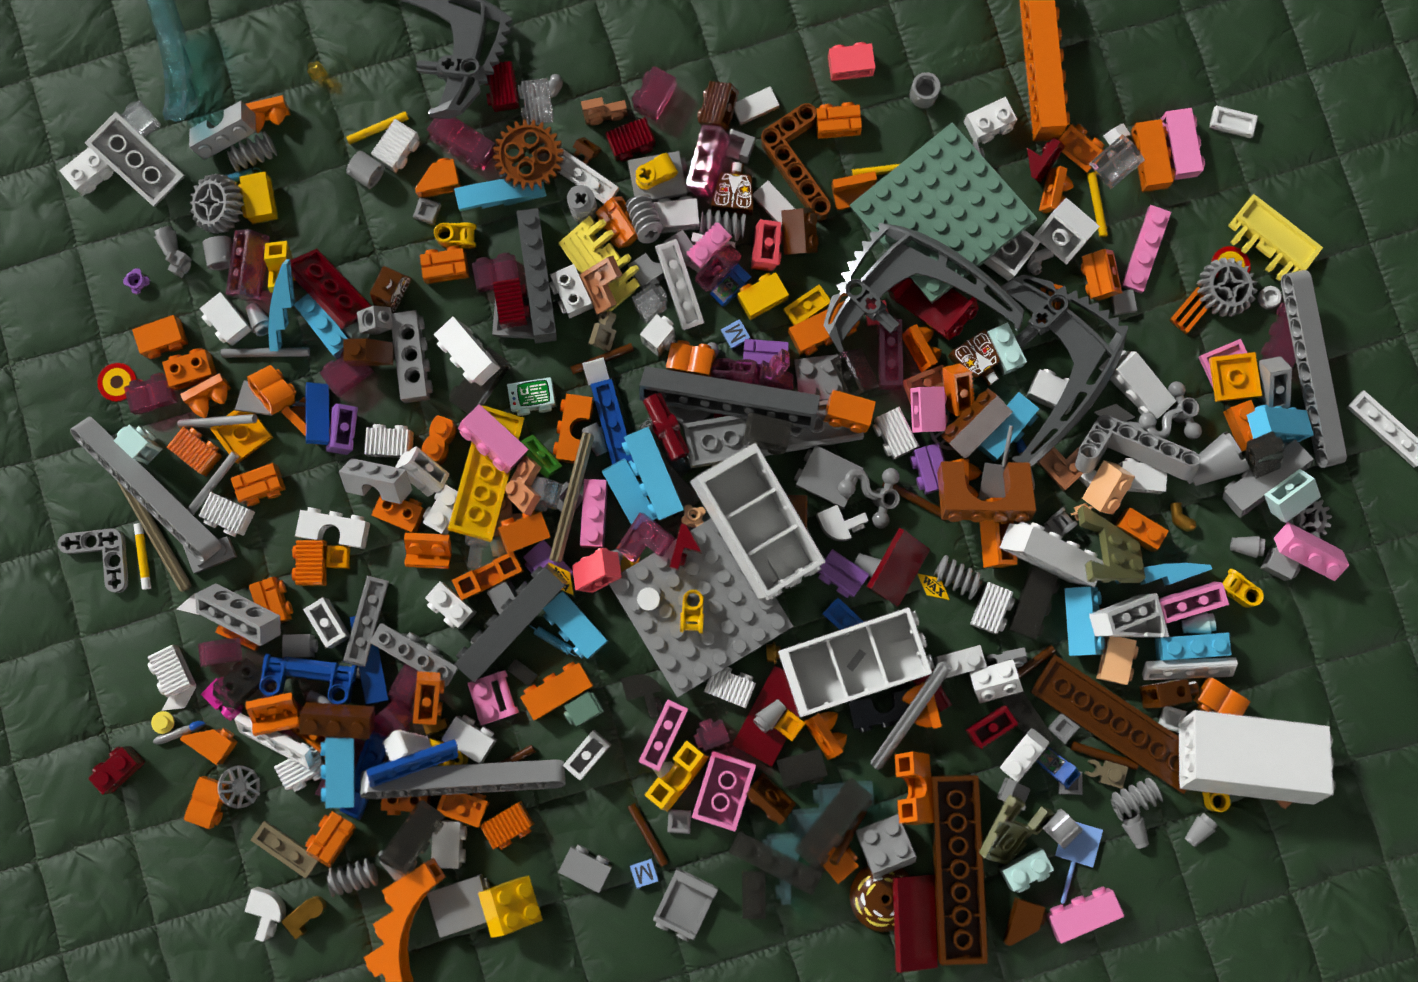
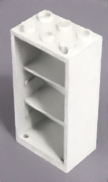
M756 443L690 481L758 599H773L783 593L781 588H791L802 581L801 576H811L821 570L820 565L825 563V560Z
M906 608L778 651L800 717L932 674L931 669L935 667L931 655L926 656L923 647H926L927 644L923 633L918 634L916 626L919 625L916 612H911L910 608ZM859 649H861L866 655L852 672L847 668V665Z
M1194 710L1179 722L1180 789L1314 805L1333 795L1335 790V781L1332 779L1334 759L1331 757L1333 737L1330 734V726Z

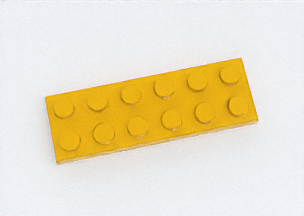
M482 405L486 411L519 440L524 417ZM473 442L470 445L447 530L491 542L510 472L506 474L504 471L498 470L487 455L484 456L477 450Z

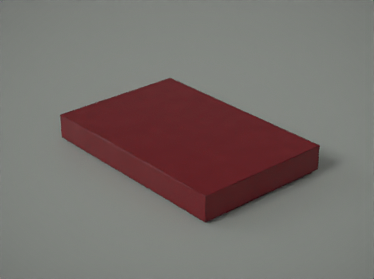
M899 528L866 587L898 607L930 549L911 534Z

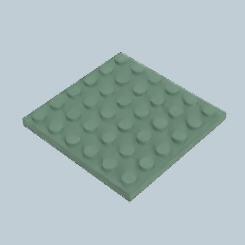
M953 122L849 205L870 232H879V223L902 226L921 232L950 247L977 267L1037 221V217ZM885 235L879 242L888 250L897 240ZM912 240L906 244L936 261L939 260V254ZM947 261V268L964 278L969 275L968 272L953 262ZM919 274L910 277L932 304L954 287L935 278Z

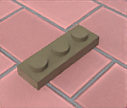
M263 821L251 839L256 845L304 878L310 876L319 862L307 854V849L267 821Z

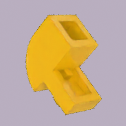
M287 241L265 243L264 260L269 270L268 289L270 293H273L282 263L286 259H293Z

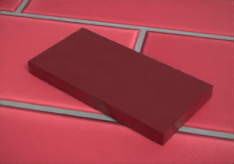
M318 249L290 260L292 277L341 329L358 322V311L371 307Z
M775 665L732 744L771 767L787 737L774 727L772 731L768 730L764 733L753 722L756 718L755 714L776 700H779L786 707L779 720L787 710L797 717L799 716L786 673Z
M934 875L893 877L896 972L902 973L938 968Z

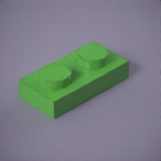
M534 435L520 441L529 449L526 456L531 457L542 467L539 472L546 478L560 470L562 465Z

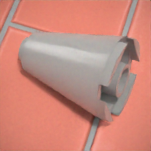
M1228 431L1222 433L1199 453L1201 457L1196 476L1192 480H1187L1188 484L1193 483L1195 486L1250 470L1246 458L1242 460L1241 449Z

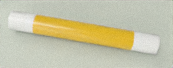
M136 523L133 525L142 590L151 589L144 529L141 523Z

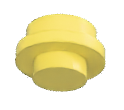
M166 711L156 713L151 721L153 730L159 734L170 732L175 724L173 715Z

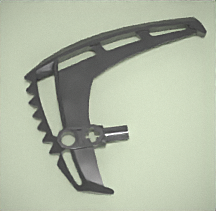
M400 0L438 15L451 24L454 39L453 55L443 56L438 62L419 60L417 61V73L437 75L439 79H443L446 82L439 106L428 111L430 118L451 119L463 114L481 93L479 85L487 84L486 76L494 74L492 66L500 63L497 56L504 54L501 46L508 43L507 38L504 36L511 33L508 25L513 23L512 18L486 0ZM450 2H455L463 6L475 9L477 11H480L481 14L450 4ZM487 18L500 22L489 56L485 64L480 66L479 60L486 33ZM470 86H472V88H471L469 94H468L467 97H466V94H467V92H468Z
M879 223V232H870L872 241H862L863 251L854 252L856 261L847 262L850 271L841 273L845 282L836 284L840 293L831 297L824 321L825 329L841 354L844 353L843 340L864 314L872 321L877 320L891 334L897 330L900 323L886 311L887 306L880 298L893 286L916 274L935 278L973 296L1012 321L1016 331L1021 327L1024 309L976 265L940 241L902 226ZM885 235L897 240L861 279H852L869 252ZM912 240L939 254V260L936 261L906 244ZM947 261L953 262L977 279V283L973 284L947 268ZM854 287L862 288V292L859 295L851 294V290ZM985 287L989 288L997 297H999L1012 310V312L1008 311L996 300H994L990 295H988L984 290ZM843 296H848L843 305L841 306L840 310L838 311L837 315L835 316L833 322L829 324L832 315L841 298ZM875 303L876 308L873 310L872 308L869 309L868 304Z
M1021 275L1001 286L1012 298L1033 313L1032 318L1027 321L1028 326L1015 337L1019 346L1023 349L1037 334L1041 336L1043 333L1051 330L1065 345L1074 363L1069 381L1052 413L1021 456L1012 458L1013 462L1030 463V467H1033L1075 427L1098 399L1117 367L1124 349L1128 326H1119L1118 317L1108 319L1109 310L1099 311V303L1089 305L1088 296L1079 299L1077 290L1067 294L1065 286L1056 290L1054 283L1051 281ZM1025 282H1029L1040 287H1043L1048 291L1054 293V295L1050 297L1049 295L1045 294L1044 292ZM1060 302L1064 307L1060 310H1055L1052 305ZM1072 302L1093 314L1116 332L1109 346L1091 327L1068 309V303ZM1038 319H1046V323L1041 322L1038 324ZM1105 352L1110 358L1096 383L1087 385L1088 379ZM1079 393L1088 394L1067 421H1060ZM1052 430H1058L1039 450L1031 455L1032 451Z

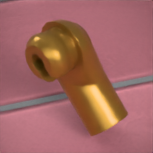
M1182 503L1170 504L1173 524L1186 532L1194 530L1196 528V521L1183 514Z

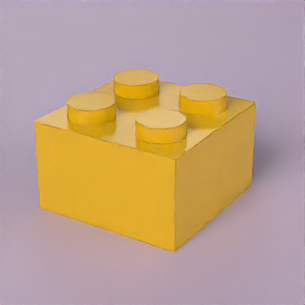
M529 876L516 878L478 892L491 937L504 936L542 921Z

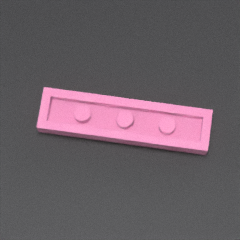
M1153 205L1148 207L1121 287L1129 290L1133 289V291L1141 294L1144 292L1171 214L1170 211Z

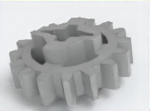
M1319 500L1312 503L1310 507L1301 511L1288 522L1303 530L1305 528L1309 531L1312 530L1313 532L1310 534L1320 538L1319 535L1324 536L1327 534L1324 528L1331 527V524L1327 523V519L1332 518V515H1326V511L1330 508H1323L1321 505L1324 500ZM1308 514L1306 519L1308 522L1304 523L1306 518L1304 515Z

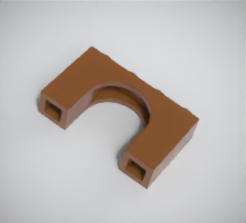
M941 461L937 477L942 520H949L951 522L971 520L972 522L993 520L998 523L1004 521H1031L1036 512L1030 463L1008 462L1003 472L1005 497L999 501L986 502L974 497L968 490L965 481L964 462Z

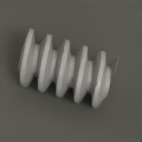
M263 132V139L255 135L254 143L249 138H246V146L239 141L238 149L231 145V151H227L236 172L240 171V165L244 169L248 168V161L254 166L257 163L256 158L262 163L265 161L264 155L269 160L273 158V153L277 156L274 144L266 132Z
M576 185L571 188L567 195V203L574 220L581 223L588 216L595 219L597 216L595 212L598 208L593 191L584 185Z
M641 194L626 201L625 206L638 240L642 243L656 241L660 236L663 225L657 215L658 212L652 202V197L648 194Z
M708 209L706 215L702 211L700 234L704 235L708 229H711V226H714V223H719L730 235H734L735 241H738L741 235L742 237L744 236L746 215L743 214L739 220L737 213H734L732 218H729L728 212H725L724 216L721 217L718 210L715 216H712L711 209Z
M945 555L933 576L935 574L938 575V583L944 578L946 587L953 583V591L961 587L960 595L962 596L968 591V599L971 600L984 578L980 580L979 572L972 576V568H968L964 572L963 563L956 567L955 559L948 563L949 556Z
M1146 778L1145 784L1141 781L1137 782V788L1134 785H1130L1128 791L1124 788L1121 789L1120 795L1117 792L1112 793L1111 804L1120 821H1124L1123 813H1126L1131 818L1132 809L1137 814H1140L1139 806H1142L1147 811L1149 809L1148 802L1154 807L1157 806V798L1163 802L1162 795L1151 778Z
M366 858L364 859V866H361L359 861L355 862V868H352L350 863H347L346 871L343 870L341 865L338 866L337 873L332 868H329L327 881L331 897H334L335 893L343 895L344 890L347 893H351L353 887L358 891L361 890L362 885L364 888H369L371 883L377 886L378 874L375 865L370 864Z

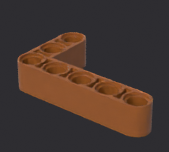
M804 103L767 127L761 135V146L805 208H815L818 205L825 207L826 211L823 213L815 210L817 221H824L830 213V202L788 144L810 129L815 123V107L812 104ZM808 113L812 117L810 119H803L801 115ZM791 125L794 129L792 131H785L783 127ZM767 137H774L776 142L768 143L765 139ZM786 154L789 158L782 161L777 156ZM792 171H798L801 174V176L798 178H793L790 175V173ZM810 188L814 193L812 195H805L802 190Z

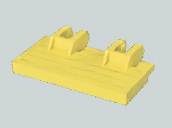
M1255 194L1248 199L1228 225L1234 231L1239 226H1242L1230 243L1235 245L1241 240L1243 235L1247 237L1249 241L1241 250L1244 254L1247 253L1257 239L1260 241L1255 248L1268 258H1271L1276 253L1265 270L1269 273L1276 267L1278 262L1283 265V269L1276 277L1279 281L1284 274L1288 273L1292 266L1294 267L1292 272L1307 270L1323 248Z
M588 216L558 242L580 274L609 256H614L619 269L631 260L629 254L621 258L611 243L603 247L614 236L612 230L606 231L598 239L595 236L606 225L604 219L595 222L591 216ZM637 265L631 266L621 277L608 284L617 305L607 310V312L613 311L641 286L636 278L628 282L639 271Z

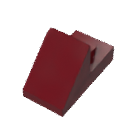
M1053 137L1043 147L1041 156L1027 148L1031 177L1041 183L1066 146Z
M683 523L680 526L669 566L670 569L679 571L680 566H685L687 554L684 553V550L702 554L687 525Z

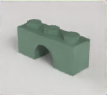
M587 692L564 706L567 710L564 712L566 719L570 725L575 724L576 726H581L605 712L594 692Z

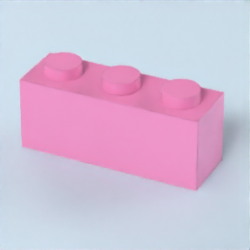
M1192 108L1166 111L1161 119L1163 126H1166L1167 129L1166 144L1171 150V159L1169 161L1171 168L1175 171V180L1198 177L1205 168V160L1200 154L1201 139L1196 133V115H1193Z
M480 404L459 425L458 429L462 437L467 441L471 440L482 455H487L493 461V465L506 474L522 460L529 450Z
M584 479L580 546L582 548H604L608 494L607 480Z
M1289 522L1274 537L1281 554L1333 581H1336L1349 566L1343 550Z
M1215 581L1159 598L1165 623L1229 605L1223 583Z
M669 699L667 700L639 759L640 763L657 771L661 770L688 712V708Z
M1100 887L1092 891L1093 895L1086 898L1078 896L1072 899V903L1067 906L1061 904L1051 908V912L1047 914V919L1056 940L1064 943L1124 917L1113 890Z

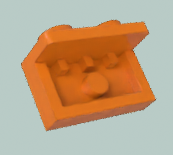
M292 692L246 702V710L252 722V733L254 736L299 726V711Z

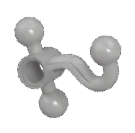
M1179 381L1172 382L1168 387V391L1176 399L1177 404L1164 414L1161 431H1157L1155 428L1157 420L1154 414L1144 413L1139 418L1141 428L1163 439L1167 438L1171 432L1172 419L1178 423L1185 422L1184 434L1189 439H1197L1202 433L1201 426L1193 420V417L1199 412V404L1193 398L1184 397L1186 389L1184 384Z
M857 468L850 470L844 480L839 483L838 492L843 497L853 495L855 492L853 480L855 477H858L863 494L872 499L875 506L879 507L878 512L872 517V523L879 529L885 528L890 522L887 514L888 509L895 508L900 501L899 493L893 489V485L899 481L898 471L894 468L886 469L882 474V479L885 483L884 488H878L873 491L870 488L869 478L865 471ZM885 494H887L888 500L886 503L884 502Z

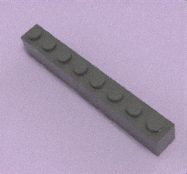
M645 366L639 385V400L641 401L655 393H661L666 404L670 406L815 430L820 403V395Z

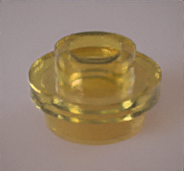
M318 61L310 62L308 64L309 69L307 70L309 76L314 81H324V77L327 76L325 68Z

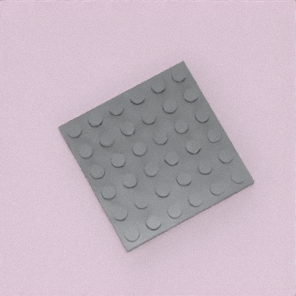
M712 519L707 520L690 531L702 554L684 550V553L687 554L685 566H680L679 571L669 568L676 539L621 573L622 578L609 583L677 698L793 627L776 597L768 600L766 598L758 599ZM653 588L658 592L660 603L657 608L646 611L638 605L637 596L642 589ZM689 590H697L703 596V634H699L698 631L687 630L683 633L680 632L683 597ZM695 593L688 595V605L692 607L697 606L700 602V597ZM686 622L687 624H697V622Z

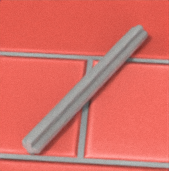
M940 662L875 754L871 760V765L875 769L883 768L951 670L947 663Z

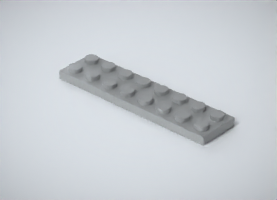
M823 400L819 403L815 430L735 416L682 424L685 444L689 450L688 457L691 468L719 464L754 443L757 444L763 456L814 448L815 446L820 447L862 440L864 434L863 432H852L850 428L843 426L833 427L828 422H824L823 419L828 400Z

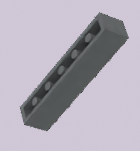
M538 208L516 211L535 344L557 341Z
M548 563L544 567L539 565L531 574L533 579L530 583L524 582L516 590L518 593L517 597L514 600L509 598L500 607L504 611L499 616L494 614L486 622L488 628L484 632L479 630L471 639L473 644L469 648L464 646L456 655L458 660L454 665L473 682L484 673L567 583Z

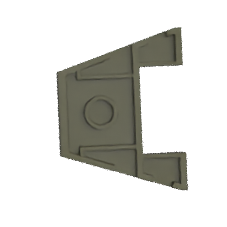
M1082 505L1077 510L1079 525L1099 533L1103 564L1092 560L1085 564L1087 582L1094 583L1097 580H1102L1103 583H1109L1111 580H1118L1119 583L1142 582L1145 579L1140 542L1088 507Z
M1010 794L979 853L985 859L1007 865L1027 846L1025 841L1032 834L1038 835L1043 830L1041 825L1047 819L1050 820L1055 813L1051 809L1041 806L1027 825L1015 821V817L1026 803L1019 797Z

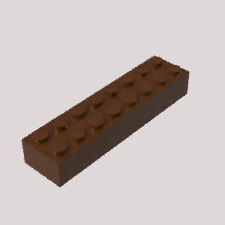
M975 774L931 776L934 811L932 842L938 961L941 965L988 964L983 856L979 853L982 847L979 777Z

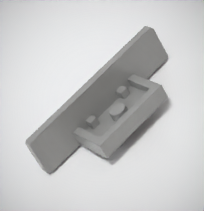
M383 623L378 626L370 643L418 671L440 673V680L444 681V686L449 685L458 668L443 659L444 655L439 653L440 649L430 643L428 645L420 642L421 638L412 632L401 634Z

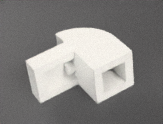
M838 505L816 514L822 531L826 536L835 541L850 540L852 537L849 530L852 529L853 533L865 528L864 524L869 521L866 513L844 521Z
M261 887L251 889L244 911L262 917L255 940L264 942L273 937L277 928L275 921L280 922L286 917V906L283 899L277 893Z

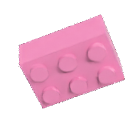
M712 751L692 818L736 831L756 764Z

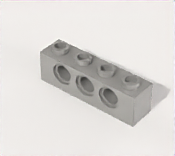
M416 310L392 313V337L400 399L404 403L431 400L430 393H433L432 381L428 380L427 372L430 371V363L428 358L425 359L424 353L428 348L426 338L422 337V329H425L423 316H420ZM408 331H414V337L406 340L405 334ZM411 352H417V358L414 361H408L407 359ZM414 373H419L420 379L415 383L410 382V377Z
M217 583L195 594L196 613L259 646L281 635L280 615Z

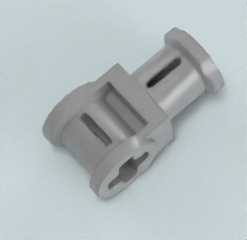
M1062 507L1044 523V531L1064 536L1078 523L1076 521L1073 522L1065 512V507Z

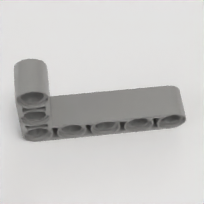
M1102 415L1097 418L1081 444L1075 467L1083 473L1092 472L1106 449L1110 448L1182 480H1192L1196 476L1201 457L1196 452L1112 416Z

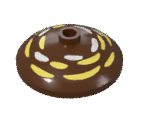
M866 866L856 875L850 888V904L855 916L863 925L879 932L895 930L893 877L910 876L906 870L901 868L874 879L869 866ZM886 894L889 896V901L883 903L881 897Z

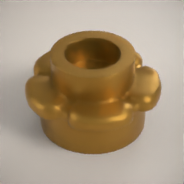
M775 642L773 644H766L767 662H774V664L777 663V659H781L778 652L781 650L780 646H776Z

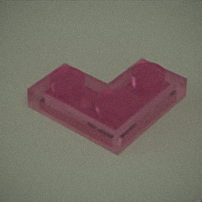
M640 512L616 549L628 560L636 563L646 546L658 556L663 557L675 538L645 513Z

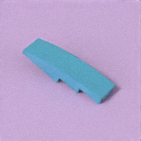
M505 179L454 188L460 211L477 207L484 209L501 204L508 206L546 196L543 182L542 189L536 184L533 191H531L529 185H526L524 191L521 184L514 188L513 180L507 184Z
M286 259L282 263L273 289L268 326L269 351H279L282 347L281 330H285L289 324L287 308H291L295 303L290 259Z
M1195 563L1144 567L1145 579L1140 584L1143 585L1162 578L1166 586L1209 571L1212 567L1207 564Z

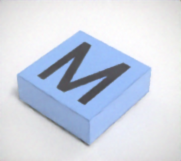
M740 319L721 329L731 350L743 344L745 339H750Z
M652 858L630 865L636 888L659 881Z

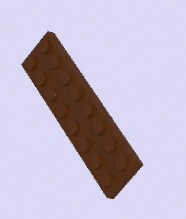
M1053 655L1030 690V693L1127 758L1139 764V766L1181 794H1185L1187 790L1180 789L1179 736L1060 657Z

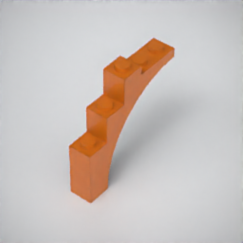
M434 858L382 890L385 895V901L394 911L373 924L377 936L382 939L384 944L365 956L364 960L368 970L373 973L374 977L383 974L385 982H414L408 954L412 922L422 900L435 885L445 878Z

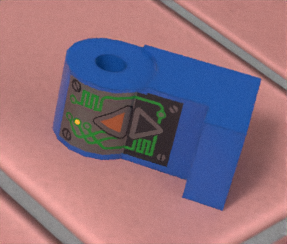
M738 263L710 293L722 307L738 295L740 288L752 282V277Z
M1048 746L1036 760L1045 771L1067 790L1080 775V772L1073 764L1059 756Z

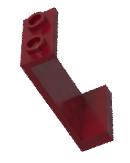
M910 277L888 290L891 299L949 341L961 333L963 325L968 320L973 319L979 309L976 298L972 297L968 300L953 288L932 304Z

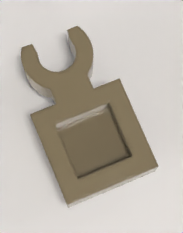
M1088 760V763L1094 764L1095 771H1085V775L1089 777L1100 775V783L1123 789L1128 770L1127 766L1105 760L1103 766H1101L1096 760Z

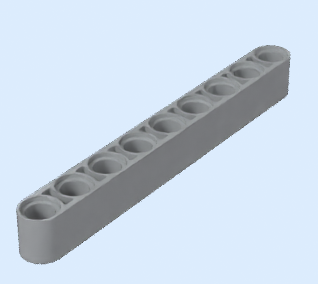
M1300 270L1286 273L1281 277V288L1302 394L1314 434L1311 436L1315 459L1321 468L1344 463L1347 454L1316 296L1309 271Z
M87 417L70 429L73 438L200 562H205L221 550L222 547L217 538L139 462L132 459L114 442L115 439L92 417Z
M562 760L432 766L372 788L369 786L366 771H363L360 774V796L364 799L553 789L565 786V767Z

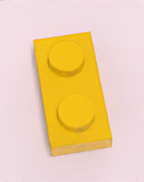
M819 284L783 308V311L792 324L796 325L829 306L830 298Z

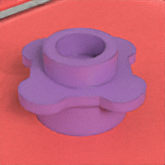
M135 268L126 275L123 283L132 289V293L139 294L144 286L149 285L150 279L144 277L140 269Z

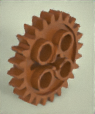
M524 119L522 126L515 121L514 129L507 125L508 133L501 131L500 134L503 139H496V143L500 147H493V151L497 153V155L493 156V160L498 162L495 164V168L502 169L499 172L500 177L507 175L506 183L508 184L513 180V187L516 188L518 184H521L523 191L526 185L530 186L531 191L534 190V185L536 184L542 189V182L550 185L549 177L556 179L557 176L554 171L561 172V167L558 164L564 162L563 158L559 157L564 154L563 149H557L562 146V142L555 141L558 138L557 133L550 135L551 127L544 130V123L541 122L539 126H536L535 120H532L531 125H528L526 119ZM530 136L537 139L533 144H528L525 140ZM511 149L519 151L515 157H511L507 153ZM528 152L529 154H532V158H529L528 156L525 157L524 153ZM541 154H548L550 156L545 162L538 159ZM519 162L517 166H512L514 163ZM524 166L532 168V171L528 174L520 172Z

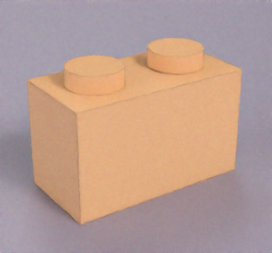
M1104 460L1082 499L1098 511L1113 515L1119 508L1124 495L1130 489L1135 476L1117 463Z
M1105 636V648L1102 650L1103 654L1100 658L1096 679L1128 685V681L1131 682L1134 674V669L1131 666L1133 659H1136L1138 654L1137 641L1124 637Z

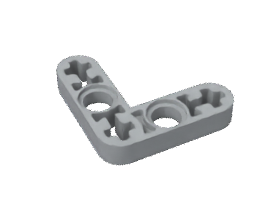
M102 529L67 533L59 538L57 545L63 553L78 554L102 551L105 587L115 593L126 590L128 586L126 542L122 531ZM113 534L118 536V540H115L114 544L113 542L103 541V538H111ZM94 535L97 543L94 547L90 548L87 546L86 540L89 536ZM69 539L75 542L80 541V545H71L70 548L65 547V543H68ZM116 554L120 557V563L118 566L112 567L110 565V558ZM111 570H113V571H119V570H121V573H116V574H114V573H111ZM116 578L121 580V584H118L117 587L112 585Z

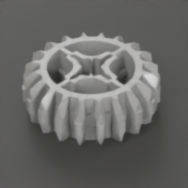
M220 174L205 176L204 179L199 180V185L194 186L195 193L191 194L193 201L189 203L193 206L190 210L194 214L192 220H195L197 226L207 232L217 234L228 232L229 228H235L234 222H239L238 215L243 214L240 211L241 206L244 205L241 202L243 195L239 193L241 188L236 185V181L228 176Z
M1225 257L1219 259V261H1212L1210 265L1204 267V271L1199 275L1201 280L1197 282V285L1202 288L1198 289L1197 293L1204 294L1200 301H1206L1205 308L1212 307V314L1219 312L1222 317L1225 315L1232 317L1235 314L1243 313L1244 310L1251 306L1250 303L1255 300L1253 295L1258 291L1253 288L1257 281H1252L1251 279L1255 273L1249 274L1247 272L1249 266L1242 267V261L1235 263L1234 258L1227 260ZM1218 272V283L1214 285V277ZM1240 289V297L1236 302L1235 297H1237V290Z

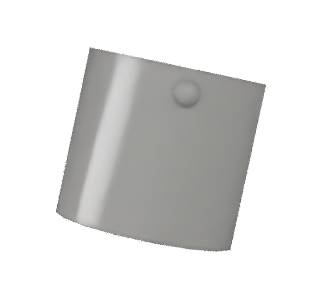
M925 72L914 78L910 90V99L915 106L928 108L936 102L940 91V82L935 74Z
M359 151L350 160L346 173L367 188H372L380 180L384 172V165L365 152Z
M215 236L203 241L208 269L223 270L236 265L232 239L230 237Z
M1058 809L1057 813L1043 826V829L1063 849L1083 830L1062 809Z

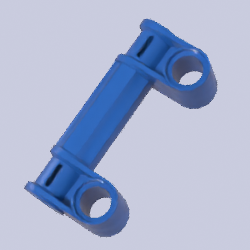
M266 654L263 660L260 690L267 697L283 694L287 676L330 682L328 690L329 700L333 704L348 705L351 702L353 687L356 681L357 665L349 667L338 665L336 662L289 656L279 658ZM276 682V690L270 693L267 692L268 685ZM338 691L345 692V697L341 701H335L334 699Z

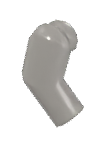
M1047 248L1033 252L1027 264L1028 272L1033 275L1040 274L1042 271V261L1054 257V254Z
M310 690L306 701L333 704L326 696Z

